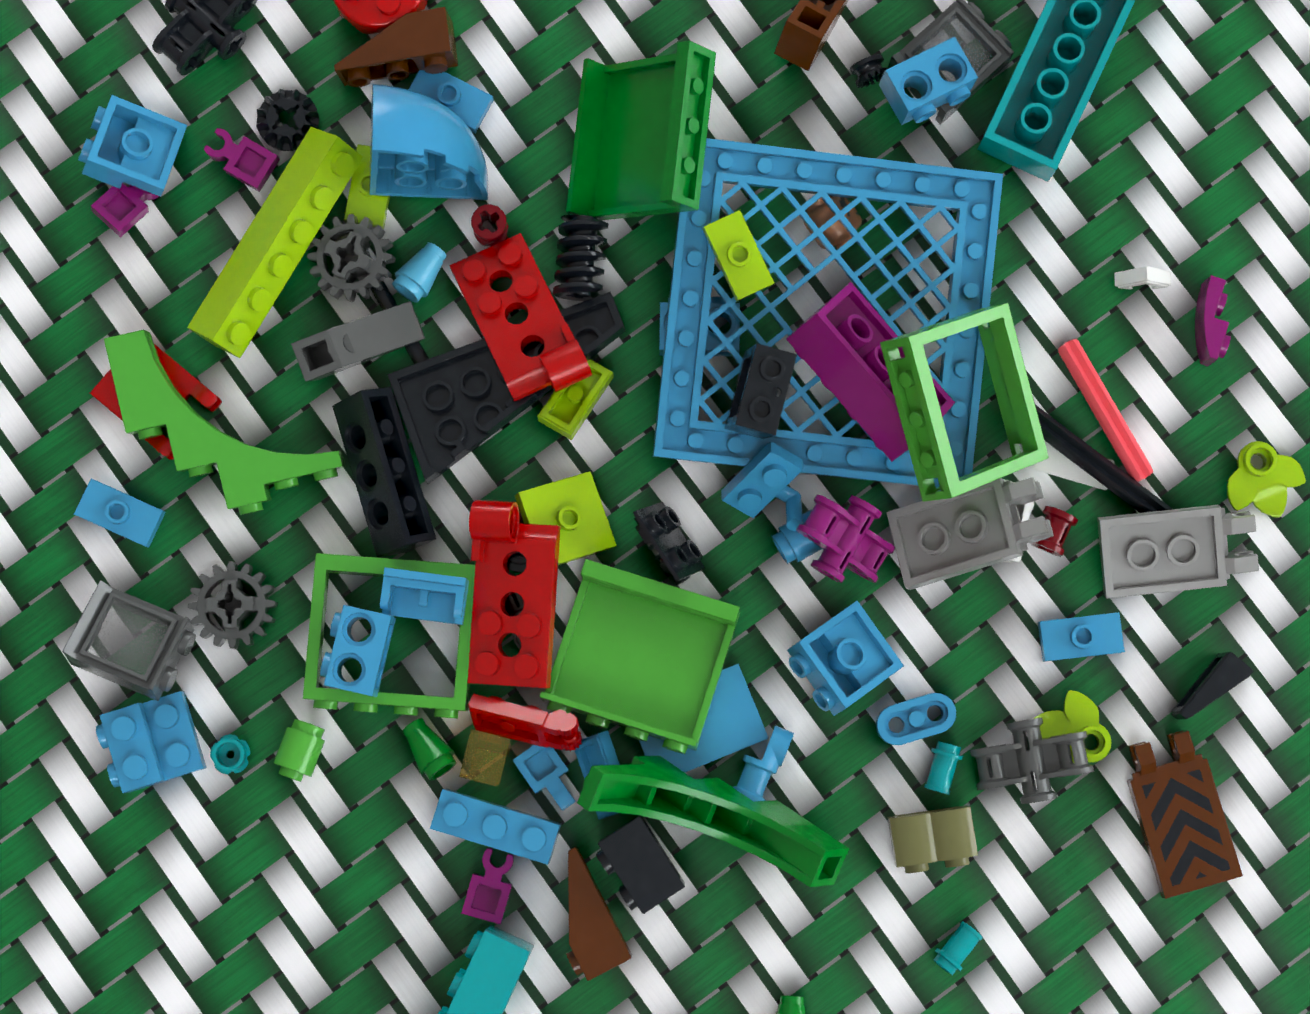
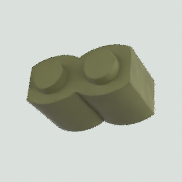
M968 805L887 817L894 863L896 867H904L905 873L928 871V863L945 861L946 868L965 866L970 864L969 857L978 856L971 807Z

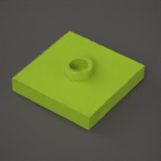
M591 471L521 491L515 495L524 524L561 526L558 565L610 550L617 546Z

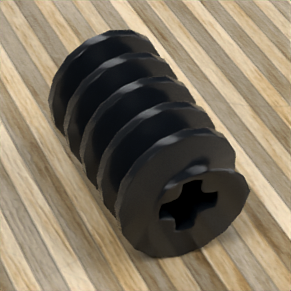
M563 215L560 218L565 222L559 225L558 231L565 238L557 241V249L563 253L556 256V264L562 269L554 272V279L561 284L553 288V295L567 300L586 301L593 298L591 297L592 292L603 290V285L594 282L593 277L604 275L605 271L594 266V262L605 260L606 254L596 251L595 247L607 244V239L597 235V231L608 229L609 224L587 215Z

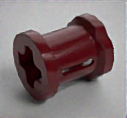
M485 204L474 211L471 218V226L477 241L482 246L491 247L507 239L509 226L504 212L498 206ZM487 220L492 224L496 223L497 230L491 232L488 228L484 229L483 223Z
M1045 506L1043 513L1046 515L1045 520H1050L1054 536L1030 544L1049 554L1061 557L1065 551L1062 547L1071 526H1076L1078 519L1055 507Z

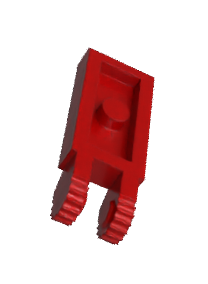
M473 694L468 703L475 730L545 748L570 750V752L579 748V745H582L581 732L578 731V718L575 717V714H571V712L567 713L559 709L548 714V712L533 705L522 706L506 702L497 696L485 697Z

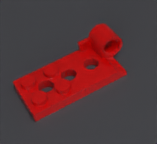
M521 233L449 265L514 402L552 385L555 392H558L592 376L587 359L568 324L565 322ZM500 277H508L512 280V285L506 291L498 292L491 288L493 282ZM515 309H523L528 312L527 319L520 324L508 322L507 317ZM538 341L544 344V350L538 356L529 357L523 353L524 347L530 342Z
M474 500L470 509L471 561H476L468 683L550 688L561 526L520 524L519 507L516 502ZM520 552L526 559V568L523 573L514 576L508 570L507 562L512 554ZM512 593H518L524 601L523 610L516 616L509 615L505 609V600ZM510 633L516 634L521 641V649L513 657L506 655L502 649L503 639Z

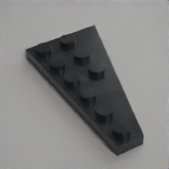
M611 292L560 310L587 361L625 332L624 324ZM484 339L387 374L427 484L434 481L553 388L550 385L514 402ZM538 341L530 342L524 347L523 353L529 357L538 356L544 350V344Z

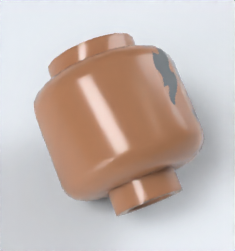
M829 196L840 211L851 203L848 198ZM822 198L806 209L807 214L818 228L835 216ZM852 208L844 215L856 230L861 226L862 219L855 208ZM839 220L822 232L832 246H836L837 249L852 238ZM804 222V225H805L806 228L809 230V232L812 234L813 232H812L811 229L807 226V224ZM816 237L815 241L821 248L826 249Z

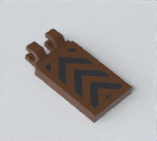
M1184 730L1167 734L1174 759L1170 763L1156 766V759L1150 742L1143 741L1128 746L1136 772L1131 774L1132 779L1127 780V784L1162 898L1165 899L1243 876L1208 760L1203 758L1202 754L1195 755L1189 731Z

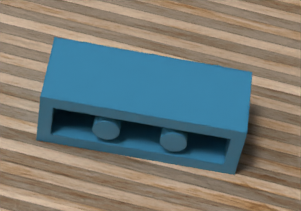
M446 788L441 791L430 829L548 865L551 861L562 824Z

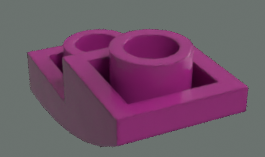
M1212 275L1201 284L1195 312L1197 353L1200 364L1205 366L1218 360V357L1223 358L1231 340V336L1226 335L1230 322L1215 318V315H1221L1227 301L1228 294L1223 293L1226 280Z

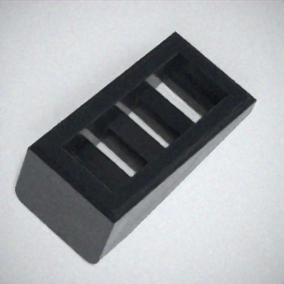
M1232 652L1218 653L1173 708L1171 715L1177 720L1191 718L1247 679L1254 672L1253 669Z

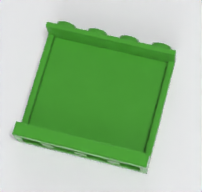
M585 559L581 571L582 581L551 671L550 688H546L545 692L541 691L540 694L541 700L548 703L546 710L554 712L560 709L567 713L574 711L586 715V723L603 729H608L610 723L625 728L624 735L647 742L648 736L664 740L662 747L677 753L686 754L687 748L696 751L740 616V607Z

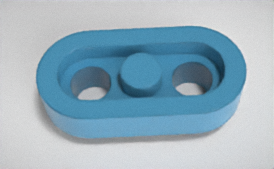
M931 693L884 708L877 717L876 730L884 742L890 745H903L947 731L956 719V708L952 700L944 694ZM930 706H937L941 711V717L937 721H932L927 716V710ZM894 717L899 718L903 723V728L899 733H894L889 729V721Z

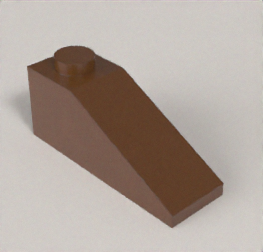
M800 0L786 21L774 54L809 71L849 0Z
M578 847L571 848L568 851L569 945L572 951L566 953L576 975L584 973L587 981L631 959L632 953Z

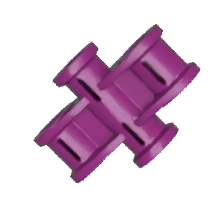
M817 494L814 498L816 504L805 523L799 524L796 529L798 533L824 549L819 559L812 561L811 567L839 583H842L845 579L843 573L846 568L858 576L876 583L879 578L877 576L879 568L886 556L893 554L895 550L892 544L869 530L874 519H879L882 512L870 503L853 495L849 497L848 502L850 505L845 510L832 500Z

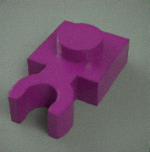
M216 128L215 134L225 141L224 147L220 150H213L206 145L204 151L215 161L227 160L228 162L223 168L227 174L260 192L280 160L278 155L245 136L236 145L227 131Z
M122 183L120 189L112 186L91 205V209L98 218L121 238L149 212L148 205L144 201L154 200L159 196L132 185L127 187Z
M488 847L482 857L483 867L486 870L485 875L472 874L461 914L501 925L513 885L501 880L503 874L512 868L514 855L508 853L505 864L501 867H496L491 862L493 848Z

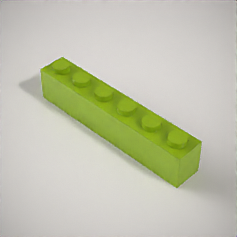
M310 127L187 328L212 345L241 358L357 169L363 156L338 136Z

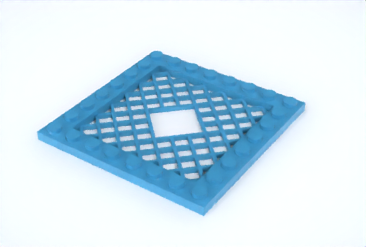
M707 138L699 210L678 212L652 457L745 467L771 441L802 459L803 471L800 473L918 486L909 450L891 462L885 453L875 446L868 434L867 436L871 440L842 437L844 433L858 423L854 419L838 431L835 430L823 414L838 403L839 400L834 397L819 409L806 393L807 390L820 381L817 375L803 387L791 376L790 384L796 392L784 402L781 418L792 431L777 429L775 436L765 439L724 429L725 423L723 422L727 419L729 410L717 418L704 401L719 388H722L732 401L734 392L726 383L740 372L743 358L731 345V342L746 330H748L758 344L772 347L786 334L789 337L793 331L776 311L775 307L833 260L838 263L865 299L897 336L903 334L893 321L907 309H910L923 325L919 328L922 329L935 324L945 315V320L977 309L990 307L1003 174ZM723 183L735 185L722 196ZM750 186L776 190L761 201ZM741 188L756 205L743 216L745 221L760 210L773 227L772 230L758 241L755 238L754 240L764 262L769 267L770 274L774 273L787 289L772 303L768 301L761 290L754 293L765 308L749 321L736 306L735 297L730 298L717 282V280L724 276L722 270L713 276L715 255L702 229L704 226L719 220L720 207L727 215L734 213L726 203V200ZM790 191L815 195L801 206ZM782 193L795 211L778 223L766 208V205ZM829 196L852 198L854 200L840 211ZM822 198L835 216L818 228L805 210ZM869 201L894 204L879 215ZM861 203L874 220L858 233L844 215ZM908 205L933 209L919 220ZM900 207L913 225L897 237L884 219ZM947 210L957 211L956 221ZM939 212L952 230L936 242L923 224ZM799 215L813 233L796 245L783 227ZM839 220L852 238L836 250L822 232ZM876 225H879L891 240V243L875 255L862 237ZM915 230H918L931 247L914 259L902 244V241ZM778 233L791 251L774 263L761 245ZM954 236L951 261L940 246ZM817 237L830 253V256L814 268L801 252V249ZM857 242L870 260L853 272L840 254ZM896 247L909 265L893 277L879 259ZM935 251L948 269L932 281L919 263ZM796 255L809 273L792 285L779 267ZM874 264L888 282L871 295L858 276ZM914 269L926 287L910 299L897 281ZM950 275L947 300L936 286ZM892 286L905 304L891 316H888L875 299ZM713 287L725 304L709 316ZM931 291L944 309L928 321L915 303ZM730 308L743 326L726 338L713 320ZM769 312L783 330L766 343L752 325ZM978 326L936 340L935 342L940 348L927 358L929 365L942 355L939 379L931 369L930 372L932 377L955 402L943 416V421L959 478L973 471L985 356ZM709 327L721 344L705 356L707 330ZM726 348L739 366L722 379L709 360ZM797 355V357H796L795 364H796L799 360H801V358H800L798 355ZM705 367L717 383L701 395L703 368ZM801 397L814 414L797 427L784 409ZM699 406L712 422L698 421ZM819 419L831 435L802 431ZM933 478L935 487H939L938 478Z

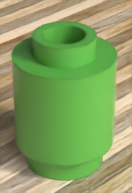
M294 719L291 728H286L273 763L281 766L278 774L299 782L302 781L303 775L312 777L325 742L322 739L325 729Z

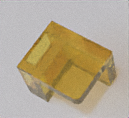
M471 729L459 777L498 786L501 781L506 757L510 754L513 739Z

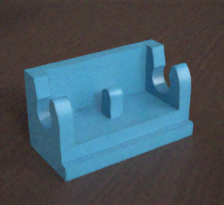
M384 567L380 598L382 614L463 625L469 580L467 578Z

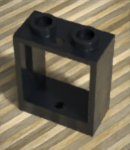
M758 343L745 351L724 429L760 439L776 435L797 354ZM779 388L781 394L779 397H776Z

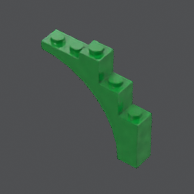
M634 756L632 763L629 765L591 766L589 773L584 779L583 789L577 801V804L587 811L639 815L696 830L758 856L809 887L834 885L849 851L848 847L778 800L753 802L720 778L693 779L661 756Z

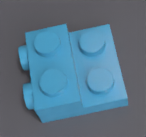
M111 95L107 108L99 106L92 122L91 128L98 131L95 140L86 138L78 161L86 163L82 174L119 189L124 182L161 197L187 125Z
M855 601L787 650L791 655L789 665L798 677H806L815 689L812 693L815 703L823 711L830 710L833 716L848 708L904 667L858 601Z
M184 691L160 697L159 701L151 700L144 703H136L100 715L102 724L96 726L97 738L103 749L109 747L113 763L107 765L109 779L114 788L121 787L122 793L137 791L207 768Z

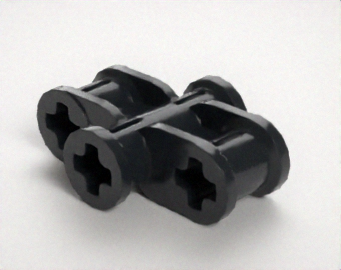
M166 0L165 9L170 13H177L178 15L156 36L152 49L158 54L163 53L177 65V72L183 76L191 73L214 47L218 50V56L223 60H227L239 51L246 40V33L241 29L235 30L233 27L251 11L257 0Z

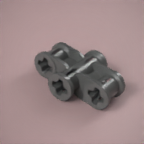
M1042 717L1006 723L1007 730L1012 731L1014 744H1002L970 750L971 756L976 759L980 780L976 784L977 790L1021 783L1023 796L1020 797L1021 804L1056 799L1057 794L1051 790L1049 778L1094 772L1093 765L1088 764L1084 739L1088 737L1087 731L1042 739L1040 726L1043 724ZM1026 732H1027V735H1028V741H1029L1030 750H1029V748H1028V742H1027ZM1070 745H1071V747H1072V752H1073V757H1074V763H1073V761H1072V756H1071V751H1070ZM1033 772L1035 773V779H1036L1037 789H1036V785H1035V780H1034Z

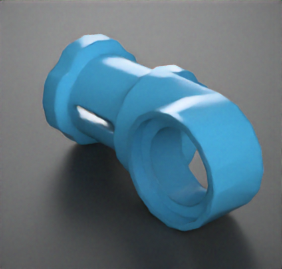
M775 725L763 759L759 760L744 755L745 767L737 786L732 787L753 802L766 801L763 795L770 776L776 774L779 766H782L794 733Z

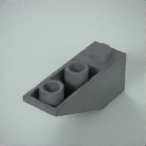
M409 301L330 328L294 342L291 345L306 382L323 379L423 340L425 336L413 304Z

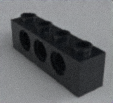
M392 388L361 390L333 405L334 414L377 558L406 553L436 540Z

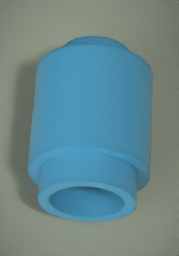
M812 509L802 514L803 524L807 520ZM787 523L779 527V532L772 536L776 548L787 564L794 560L800 562L823 549L797 531L789 530Z

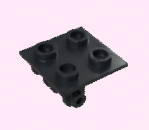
M660 502L633 512L634 520L638 524L635 529L645 544L652 542L648 549L650 551L656 549L659 553L654 558L656 561L663 560L659 565L669 581L674 580L678 586L688 580L691 575L705 569L701 562L702 554L693 541L686 539L679 528L681 523L673 509Z

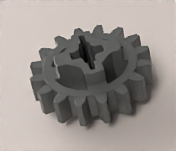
M349 214L347 223L344 224L336 216L333 218L334 228L329 230L322 225L320 230L324 235L321 240L314 238L311 242L317 247V252L307 254V258L317 263V265L309 270L310 274L314 277H322L317 285L324 291L331 287L330 295L336 299H339L344 292L346 299L354 302L356 293L359 292L367 300L370 298L369 288L373 286L377 290L382 291L384 288L379 281L380 278H391L393 275L385 268L386 264L396 261L393 255L386 253L387 250L393 247V243L389 239H381L385 231L379 225L372 229L373 222L367 217H364L359 224L357 217ZM349 234L347 238L335 242L340 237ZM370 240L373 242L376 250V260L371 258L368 251L371 245L369 243ZM347 254L358 255L356 262L349 261L347 263L345 257ZM327 257H331L334 263L333 276L328 269ZM368 274L364 279L354 282L356 278Z
M234 561L228 562L227 571H224L217 564L213 565L214 576L210 578L201 574L199 578L204 584L201 589L191 588L190 592L198 596L197 602L188 604L189 609L198 611V616L194 617L191 623L195 626L204 625L200 636L204 639L214 634L213 645L221 647L226 639H228L230 649H238L240 639L246 645L252 646L254 645L252 637L254 633L263 637L267 635V632L262 627L264 622L275 623L276 619L268 614L269 609L278 607V602L268 600V595L272 594L275 588L272 585L262 586L266 575L262 572L252 577L253 566L245 563L241 571H238L237 563ZM242 580L248 582L255 589L258 597L248 596L244 592ZM222 583V589L214 597L209 598L214 588ZM233 596L234 599L242 603L241 608L234 609V615L231 611L225 610V604L232 602ZM252 613H257L254 621L244 629V621ZM209 614H217L223 620L225 631L215 626Z

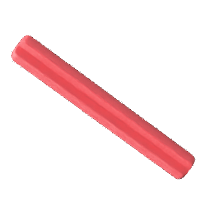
M1072 339L1059 347L1058 353L1129 476L1137 482L1150 476L1153 473L1150 463L1079 340Z

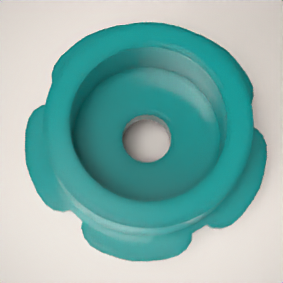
M228 734L222 736L220 741L212 746L210 757L215 764V768L220 773H240L247 767L249 763L247 758L251 751L245 740H239L236 735ZM229 751L234 752V757L231 759L227 756Z

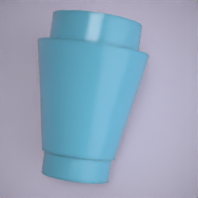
M428 242L424 248L395 272L396 279L392 283L393 287L402 296L417 303L421 297L428 296L447 255L441 248Z

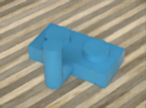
M770 441L721 490V500L754 518L776 497L786 503L787 528L791 531H796L798 525L803 524L801 495L798 491L787 485L803 471V461L801 458Z

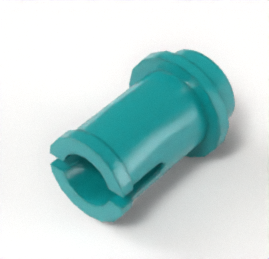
M940 741L937 742L936 749H931V752L935 754L925 788L950 795V788L958 759H963V756H960L961 747Z
M962 921L941 950L939 948L935 950L937 955L933 961L953 976L956 970L961 972L963 968L960 965L983 937L970 925Z

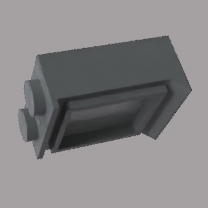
M956 0L902 50L894 54L888 65L889 69L952 37H956L978 79L970 91V97L955 106H950L949 103H946L937 108L939 112L935 120L940 125L1009 63L1014 53L1009 39L1001 31H993L984 21L985 18L982 11L974 3H967L965 0ZM945 70L939 71L940 76L944 80L956 81L952 73ZM910 87L914 97L917 99L921 98L919 91Z
M100 580L62 652L71 665L159 701L163 691L168 692L172 688L178 674V670L175 668L181 656H187L190 653L196 639V634L193 633L195 630L188 617L184 618L119 591Z

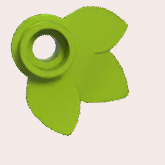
M1255 441L1245 445L1240 450L1237 458L1238 469L1228 479L1227 494L1232 508L1236 511L1247 507L1253 502L1254 506L1262 513L1279 518L1282 516L1287 504V488L1297 487L1306 483V478L1301 465L1294 458L1277 455L1271 445L1262 441ZM1253 455H1258L1262 458L1263 465L1260 469L1252 466L1251 457Z
M1069 690L1067 692L1063 711H1047L1034 717V719L1041 717L1043 719V724L1040 726L1042 739L1087 731V735L1095 736L1097 740L1096 747L1092 750L1086 749L1088 762H1098L1104 759L1111 749V736L1108 730L1099 724L1098 707L1091 699L1078 691ZM1070 745V751H1071L1072 761H1073V763H1074V757H1073L1072 747H1071V745Z

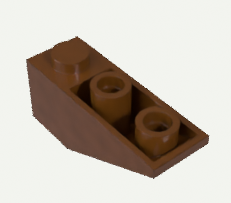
M445 7L407 13L335 64V72L344 86L350 85L352 87H364L369 85L371 81L386 78L394 81L408 78L410 74L418 73L419 70H424L430 74L445 72L449 67L458 66L453 22Z

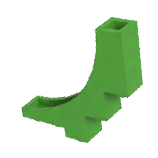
M139 330L104 338L125 432L128 434H138L139 440L163 435L162 428L166 427L176 470L179 472L188 471L189 478L213 473L212 465L217 464L227 509L238 508L240 515L264 510L262 502L272 500L268 485L274 484L275 491L299 485L298 478L313 475L314 481H321L337 477V469L346 467L343 453L339 450L308 455L276 453L250 446L221 432L200 416L176 390L160 363L150 332Z

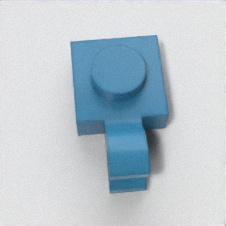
M533 745L513 759V762L535 794L547 788L562 811L576 802L560 779L569 770L554 748Z

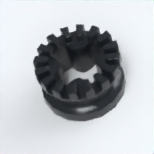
M881 54L866 57L850 67L851 74L858 77L855 82L858 88L868 87L870 85L869 82H871V85L875 84L873 80H876V82L881 81L885 70L888 69L882 67L884 58Z

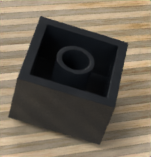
M638 815L598 842L601 850L597 852L596 856L608 875L616 872L623 885L618 890L631 911L638 907L641 913L645 914L685 887L684 880L643 816Z

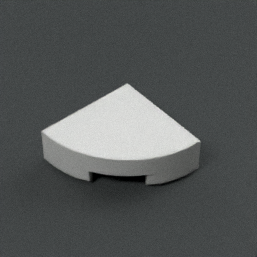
M1145 266L1114 273L1115 286L1121 289H1133L1134 286L1144 284L1151 285V289L1165 288L1171 285V271Z

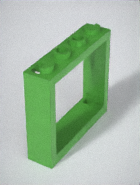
M1008 303L977 309L880 342L923 502L956 497L1049 458ZM978 326L1012 457L959 478L923 345ZM898 347L903 348L905 357H900ZM933 478H938L939 487H935Z
M316 553L303 699L314 700L313 708L337 710L338 702L354 703L353 711L378 713V705L394 706L393 714L418 716V708L434 709V717L458 719V711L468 712L471 684L468 683L475 565ZM384 567L467 578L469 580L464 623L460 625L454 698L378 692V696L373 697L342 689L319 688L329 573L384 577Z

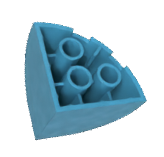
M372 85L370 195L488 200V174L482 149L470 128L456 113L440 102L423 94L393 86Z

